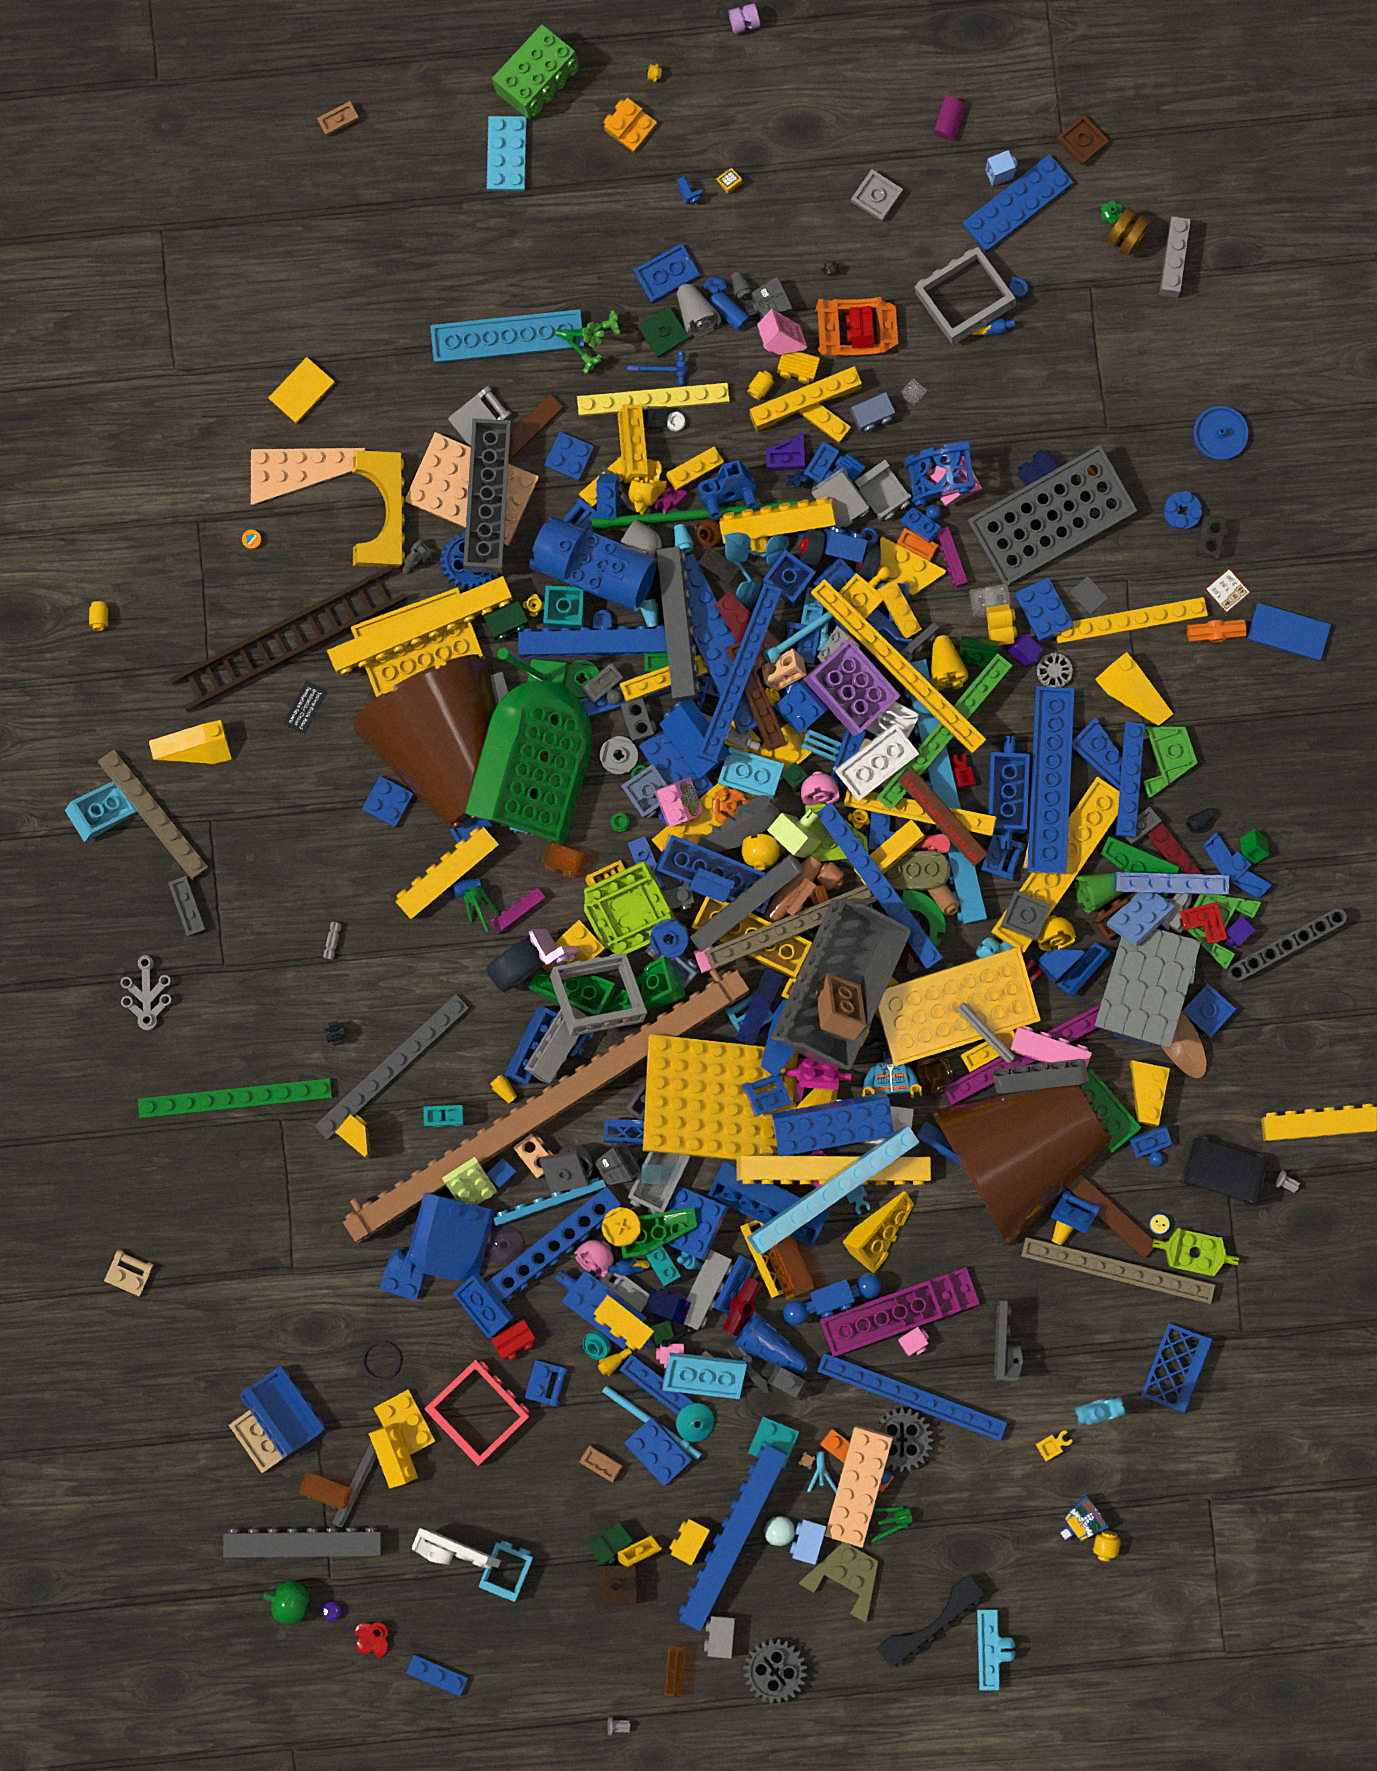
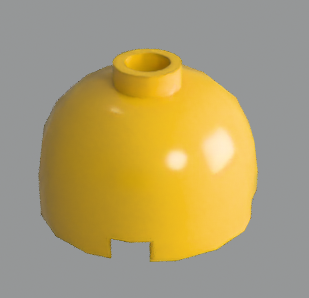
M757 834V838L752 839L751 836H748L742 843V856L745 863L756 870L768 869L778 861L781 845L777 844L776 838L769 835Z
M1049 916L1044 922L1037 938L1039 948L1045 951H1051V947L1058 946V950L1065 948L1075 942L1074 937L1076 938V934L1072 924L1067 919Z

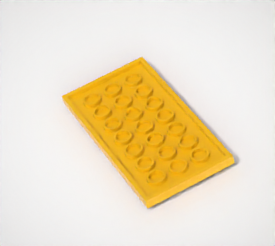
M1020 947L1008 949L886 987L877 1010L893 1065L898 1066L984 1039L957 1011L958 1006L962 1003H966L995 1035L1041 1021Z

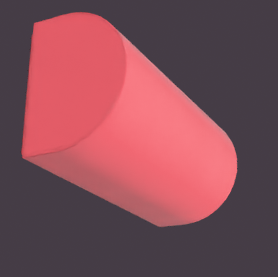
M944 834L928 835L915 847L923 851L945 853L949 850L950 840Z

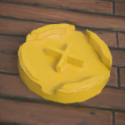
M622 1207L608 1212L602 1224L603 1235L607 1241L620 1247L631 1245L636 1241L641 1230L639 1218L634 1211Z

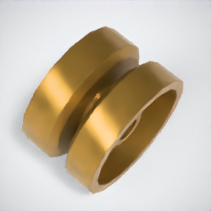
M1129 207L1121 215L1106 240V243L1116 247L1123 239L1120 252L1126 256H1129L1141 242L1151 222L1142 216L1133 224L1137 212Z

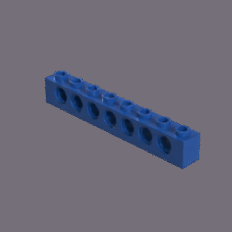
M605 1187L489 1280L487 1285L501 1302L507 1303L514 1297L513 1292L517 1289L521 1291L529 1285L528 1280L533 1276L536 1279L545 1272L543 1270L544 1267L548 1264L553 1266L560 1260L558 1258L559 1255L563 1252L568 1254L575 1248L574 1243L578 1240L582 1242L588 1238L590 1230L593 1228L599 1229L603 1224L605 1215L612 1209L619 1208L621 1204L610 1190ZM599 1204L604 1205L606 1208L605 1213L602 1215H597L594 1211L595 1207ZM584 1216L590 1218V1225L588 1227H582L579 1224L580 1219ZM567 1229L575 1231L573 1239L565 1238L564 1233ZM552 1241L560 1243V1248L556 1252H552L549 1249V1244ZM537 1253H542L545 1256V1260L541 1264H537L534 1261V1256ZM523 1265H527L530 1269L527 1276L519 1274V1268ZM511 1277L514 1280V1286L509 1289L505 1288L504 1280Z

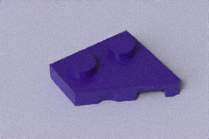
M803 432L798 433L796 437L790 440L782 441L778 446H773L766 450L767 470L805 469Z

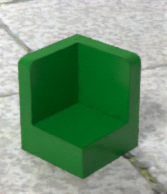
M1256 829L1240 839L1242 855L1252 863L1256 864L1269 855L1267 838Z

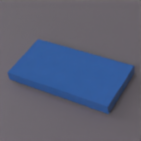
M1257 603L1246 640L1320 662L1331 624Z

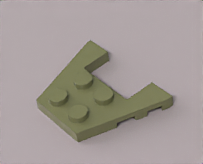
M843 1542L806 1575L799 1584L815 1592L823 1576L826 1575L860 1595L850 1614L866 1622L878 1561L848 1543Z

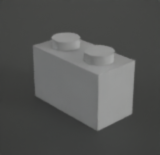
M711 1616V1620H707L706 1632L710 1633L709 1640H705L704 1652H708L709 1657L731 1658L735 1618Z

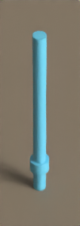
M607 1385L602 1392L645 1423L651 1418ZM665 1428L688 1454L698 1460L702 1453L690 1446V1442L685 1439L682 1440Z

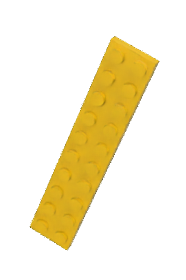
M787 723L781 728L787 745L768 751L764 743L753 754L783 763V773L794 762L799 765L812 754V752L801 748L806 731L808 730L807 728L799 735ZM810 736V737H809V738H811V739H814V740L818 741V740H817L815 737H813V736ZM807 743L808 746H811L816 749L819 748V746H816L812 743ZM717 783L699 799L703 810L702 814L677 825L667 826L652 839V842L661 852L664 849L669 834L697 845L700 842L701 836L712 832V826L722 825L715 820V814L712 812V800L715 798V792L725 786ZM742 792V793H744L743 796H744L747 800H749V801H751L752 799H754L755 797H757V796H754V795H751V794ZM730 793L719 800L721 802L727 801L730 798ZM742 800L737 802V806L741 805ZM722 810L719 813L727 818L730 817V814Z
M1096 777L1069 817L1066 875L1031 873L1019 890L1023 894L1051 905L1046 919L1117 816L1119 791L1099 777ZM1005 911L991 933L1014 948L1020 947L1023 954L1032 940L1000 927L1006 913Z

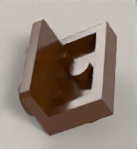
M1121 898L1111 904L1113 908L1108 911L1104 909L1095 915L1097 919H1095L1094 923L1106 940L1117 934L1107 926V921L1129 902L1127 898L1123 901Z

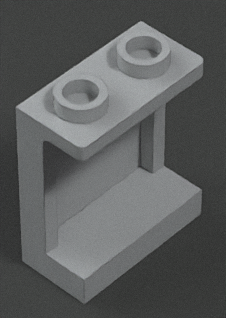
M886 460L854 481V486L865 501H869V507L880 522L883 519L887 521L895 515L894 512L899 508L901 510L905 509L910 505L909 500L912 498L911 494L906 492L889 469L890 465Z
M842 467L814 486L812 495L815 499L819 497L833 498L837 518L835 526H843L845 528L853 522L852 519L855 517L864 516L869 511L870 503L868 500L865 501L848 478L846 469Z

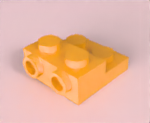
M626 98L625 101L620 100L615 107L617 111L613 115L609 114L604 120V131L634 153L657 125V122L645 114L641 107L629 98Z

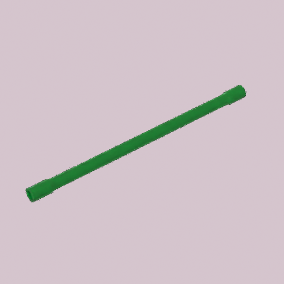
M799 500L758 504V507L753 509V511L760 510V508L765 506L779 507L783 503H790V505L798 504ZM743 505L720 507L719 509L721 516H723V514L728 512H734V514L742 513L747 507ZM708 509L668 512L666 515L663 513L617 516L616 519L594 517L591 518L592 529L631 525L634 520L646 524L710 518Z

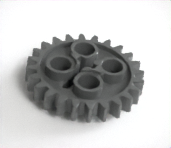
M903 1408L900 1409L898 1414L893 1409V1415L885 1412L886 1419L879 1417L881 1424L874 1423L878 1428L877 1432L887 1435L889 1434L886 1429L890 1424H894L897 1427V1433L893 1435L891 1443L896 1445L897 1453L892 1456L888 1454L885 1467L887 1468L892 1464L893 1471L899 1466L900 1472H903L906 1466L908 1471H911L912 1464L918 1468L917 1462L925 1463L922 1457L930 1456L926 1450L932 1449L928 1442H933L934 1440L928 1438V1435L933 1432L926 1430L929 1424L923 1425L924 1417L917 1419L918 1412L912 1416L911 1409L906 1414ZM901 1422L904 1423L903 1437L907 1438V1442L903 1443L902 1458L900 1457V1442L896 1441L897 1438H900ZM908 1425L916 1426L917 1433L914 1436H909L906 1433ZM909 1444L916 1446L917 1452L915 1455L910 1456L907 1454L906 1447Z
M770 1639L769 1645L762 1641L761 1648L755 1645L756 1652L749 1651L752 1658H745L749 1665L743 1666L744 1669L748 1670L747 1673L743 1674V1677H749L745 1684H752L749 1691L756 1690V1698L760 1694L763 1695V1702L767 1697L770 1704H772L774 1698L780 1704L782 1697L787 1702V1695L790 1694L792 1697H795L793 1691H801L798 1684H805L801 1677L807 1676V1674L802 1672L807 1667L800 1664L805 1659L797 1657L800 1651L793 1652L794 1645L790 1648L787 1647L788 1641H785L783 1645H780V1639L777 1640L776 1644H773L772 1639ZM780 1652L782 1660L777 1663L771 1660L772 1653ZM764 1657L768 1658L774 1668H780L778 1672L786 1682L785 1686L775 1674L770 1675L771 1668L764 1661ZM759 1664H764L767 1668L766 1673L763 1675H759L755 1671L756 1666ZM792 1668L794 1676L792 1678H785L783 1675L784 1669ZM770 1680H776L779 1683V1687L774 1691L767 1687Z

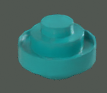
M592 1331L583 1338V1348L590 1357L600 1360L610 1352V1342L603 1333Z

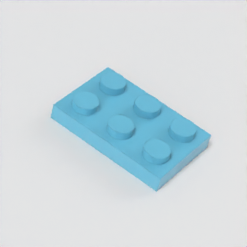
M729 747L728 750L731 755L724 761L718 784L732 789L735 788L754 796L767 795L773 801L784 764Z

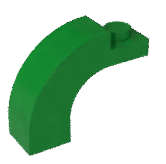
M903 890L902 901L910 912L921 915L927 921L929 938L936 948H940L941 937H937V934L945 935L946 930L944 916L940 908L930 897L923 893Z

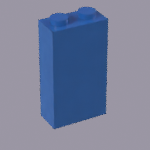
M692 699L686 702L681 700L673 706L674 710H670L663 716L665 719L659 725L697 778L701 779L714 771L731 753L723 744L716 764L698 757L710 724Z

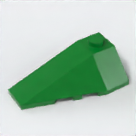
M666 957L648 964L644 968L645 971L639 977H635L646 1011L670 1004L685 996L681 978ZM626 989L621 990L610 1001L609 1013L632 1009Z
M537 971L529 985V989L560 1005L550 978L551 972ZM578 976L562 979L570 1005L588 1017L606 1013L615 983L598 976Z
M694 1207L639 1216L641 1224L640 1234L631 1245L622 1247L623 1259L643 1256L696 1228L697 1221Z

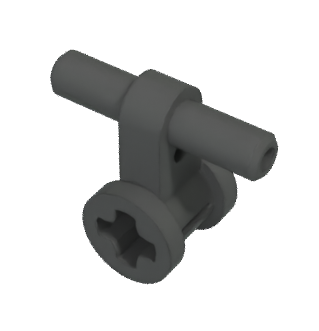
M422 538L413 545L410 550L411 553L407 555L402 569L403 573L408 574L411 568L421 561L426 564L436 553L434 549H430L425 544Z

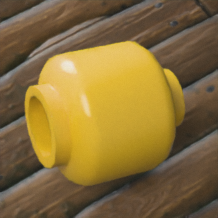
M1102 1531L1095 1538L1093 1551L1098 1555V1559L1110 1561V1559L1118 1556L1121 1540L1114 1532Z

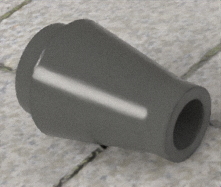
M740 271L733 273L731 278L735 297L739 301H745L752 297L753 289Z

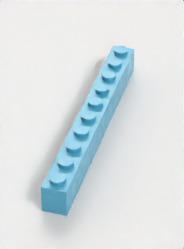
M910 1127L900 1128L894 1133V1136H889L750 1234L747 1239L758 1254H763L920 1143Z

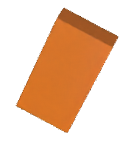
M904 528L896 543L929 562L938 548V544L932 541L928 543L907 528Z

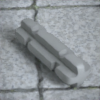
M331 922L330 924L331 931L328 933L326 950H324L323 957L326 959H334V949L336 950L339 938L338 932L341 929V924L338 922Z

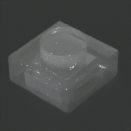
M913 378L902 389L900 394L915 406L927 393V390Z

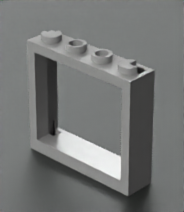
M979 247L968 250L964 256L952 260L948 266L936 270L932 276L920 280L915 286L917 297L952 345L1016 306L1015 297ZM978 260L1004 297L952 329L926 291Z
M626 953L612 954L603 958L595 957L587 961L578 960L572 964H560V966L553 967L550 978L570 1036L644 1022L647 1011ZM619 969L632 1009L575 1020L562 979Z

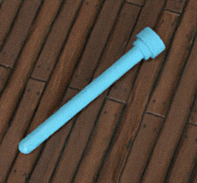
M829 611L777 647H768L763 651L764 658L768 663H774L778 660L781 652L834 616Z

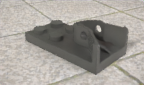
M1008 1301L997 1302L994 1380L1017 1381L1019 1380L1023 1358L1020 1345L1006 1344V1337H1010V1325H1007V1318L1011 1317V1306H1008ZM1015 1358L1018 1360L1017 1364L1013 1362Z

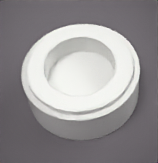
M679 412L670 413L667 417V427L673 432L681 431L685 426V417Z

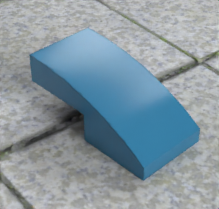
M807 587L801 624L809 625L822 616L823 605L811 595V591L815 588Z

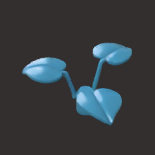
M739 532L724 535L727 560L734 562L747 578V582H742L736 592V599L745 608H748L756 601L760 589L758 583L752 582L751 577L740 562H745L749 553L767 557L766 562L769 565H774L785 550L788 551V537L780 534L773 536L766 544V553L749 550L751 545L749 535Z

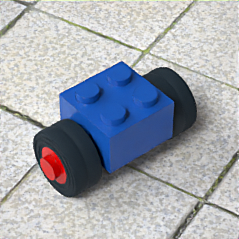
M837 526L824 527L823 532L808 529L800 543V561L811 565L818 564L823 552L828 555L856 561V573L860 577L872 579L881 563L880 546L867 543L863 535L854 530L848 529V532H845V530Z

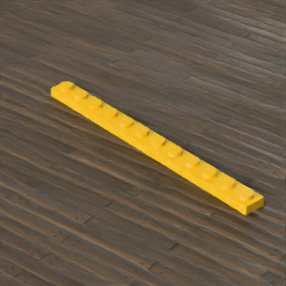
M825 579L811 591V595L972 754L986 741Z

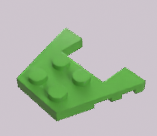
M1144 726L1143 740H1150L1161 776L1143 781L1148 798L1157 794L1198 763L1186 727Z
M1200 894L1193 908L1217 902L1225 928L1234 910L1253 919L1261 903L1259 901H1249L1222 895ZM1203 926L1187 930L1195 940L1201 941L1200 945L1224 969L1228 968L1235 953L1218 945V942L1207 944Z

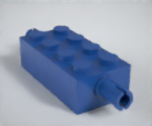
M1004 736V753L991 752L989 760L987 815L997 817L994 832L1001 833L999 849L1002 851L1005 849V843L1006 851L1012 850L1013 833L1025 834L1027 830L1030 754L1015 753V736H1011V743H1009L1010 736Z
M561 1270L559 1274L565 1279L563 1280L558 1275L554 1279L568 1289L567 1295L561 1302L621 1348L625 1349L627 1340L622 1336L618 1339L610 1332L612 1329L607 1324L602 1326L594 1320L596 1317L593 1314L606 1296L609 1295L643 1323L647 1320V1317L587 1271H584L579 1279L574 1280L564 1270ZM651 1338L647 1340V1342H649L651 1345L655 1341ZM647 1343L643 1346L646 1350L650 1348Z

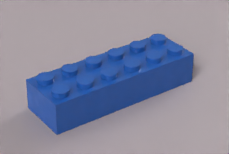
M669 834L655 868L656 871L690 885L697 868H702L734 881V887L730 889L727 897L729 901H733L766 874L672 834ZM770 897L754 911L764 914Z
M886 1092L771 1113L779 1156L895 1135L889 1097Z
M725 1161L708 1195L709 1198L763 1224H766L803 1198L797 1197L788 1190L773 1184H762V1181H754V1184H743V1181H737V1166ZM826 1210L822 1211L788 1236L813 1247L829 1212Z

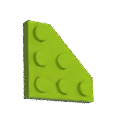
M807 805L805 806V811L807 813L808 809L810 808L817 813L826 805ZM817 818L808 829L822 842L813 851L811 856L819 862L847 860L846 855L820 819ZM846 821L868 852L867 837Z

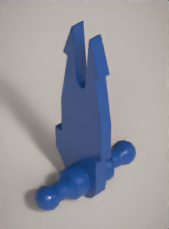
M680 350L678 352L677 366L628 365L627 370L676 371L678 376L677 383L679 386H683L688 366H686V361L684 360L685 352Z

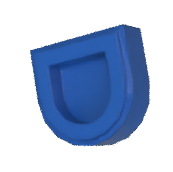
M1012 276L1009 290L1015 298H1023L1027 294L1028 285L1025 280Z
M599 610L594 614L593 630H599L600 627H610V630H612V617L608 611Z

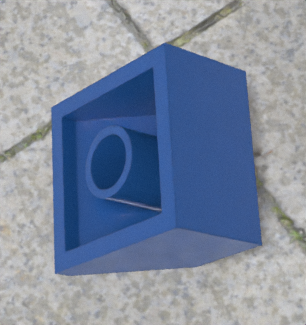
M1057 949L1051 953L1047 951L1039 959L1040 964L1038 968L1055 983L1083 956L1084 952L1082 950Z

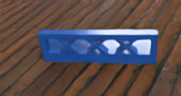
M605 1119L604 1143H619L624 1140L625 1144H643V1120ZM608 1133L619 1134L616 1137H608ZM627 1134H633L638 1136L636 1138H630Z
M925 1121L916 1138L963 1167L944 1133Z

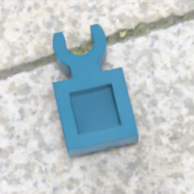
M863 1185L857 1186L846 1194L850 1204L856 1203L855 1210L858 1215L861 1214L859 1210L860 1205H865L867 1210H870L869 1203L863 1200L867 1196Z

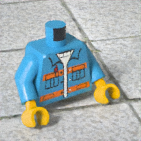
M883 1051L884 1062L876 1063V1066L871 1067L864 1079L862 1097L884 1092L887 1095L911 1093L912 1098H914V1092H919L920 1096H922V1088L918 1084L914 1072L908 1065L894 1066L889 1051Z

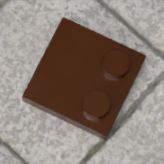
M1084 114L1056 138L1061 146L1081 166L1109 142Z

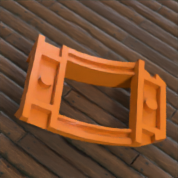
M881 297L857 300H818L815 312H818L820 347L817 349L822 355L856 356L879 354L898 344L896 307L891 303H886ZM871 306L872 311H876L878 344H875L874 347L855 349L852 346L840 345L838 313H850L849 308Z

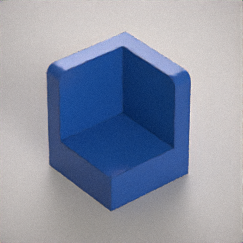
M502 1158L487 1173V1176L501 1189L517 1172Z

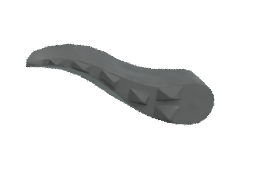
M767 795L757 796L747 804L737 806L736 813L732 817H728L727 821L722 825L712 826V832L701 836L700 842L697 845L716 853L739 847L748 836H751L752 839L757 834L768 829L779 817L780 811Z

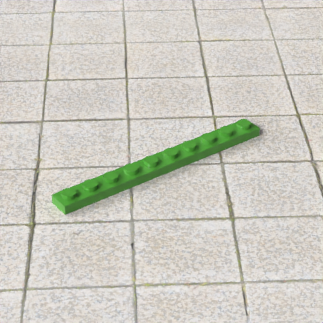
M997 654L953 707L968 720L1012 665ZM939 723L917 749L919 754L900 769L876 799L891 811L907 793L897 779L911 767L921 776L954 735Z

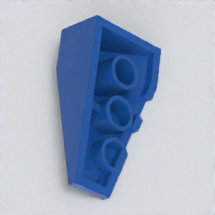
M783 999L772 1016V1023L760 1067L774 1077H777L794 1053V1050L771 1038L786 1004V999Z

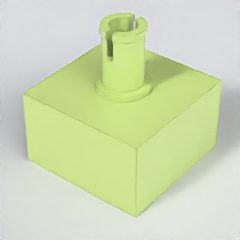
M810 808L801 820L796 816L781 813L767 830L794 856L807 858L822 842L808 829L819 817Z

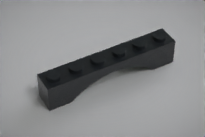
M967 1574L952 1586L948 1603L935 1621L924 1629L912 1634L891 1635L877 1646L876 1649L891 1668L894 1665L896 1668L906 1661L904 1659L905 1656L909 1653L914 1655L921 1649L919 1646L924 1641L928 1643L934 1639L936 1631L940 1628L943 1631L952 1624L950 1622L951 1619L955 1616L960 1618L967 1612L965 1608L970 1604L975 1606L982 1600L981 1595L984 1593Z

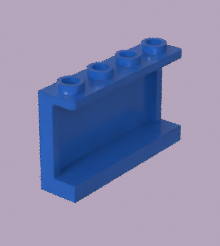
M279 1366L251 1387L244 1389L239 1396L282 1458L285 1459L321 1434L325 1429L321 1418L316 1417L313 1413L311 1404L301 1396L300 1388L290 1380L291 1377L288 1371Z

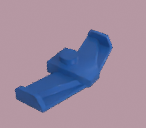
M1217 832L1203 845L1220 875H1229V882L1259 899L1272 886V884L1247 871L1252 864L1238 851L1232 856Z

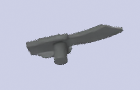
M602 467L605 474H615L606 467ZM619 481V492L621 493L619 495V506L624 503L628 509L637 513L635 504L629 499V491Z
M736 1345L729 1348L728 1352L732 1360L746 1361L745 1371L750 1379L761 1390L768 1393L767 1381L750 1366L753 1361L752 1357Z

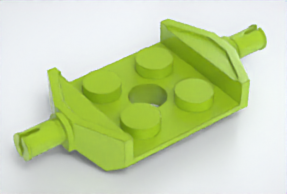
M1177 1228L1168 1241L1153 1240V1243L1157 1244H1153L1152 1247L1166 1251L1169 1267L1215 1276L1225 1263L1238 1265L1236 1261H1239V1257L1226 1254L1221 1237ZM1192 1247H1197L1200 1251V1255L1197 1258L1190 1256L1189 1251Z

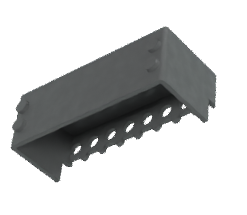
M831 900L771 1035L772 1040L823 1066L846 1070L851 1069L911 933L910 928L865 904H854L849 900ZM827 973L861 985L866 1026L855 1041L827 1032L820 1027L815 988Z

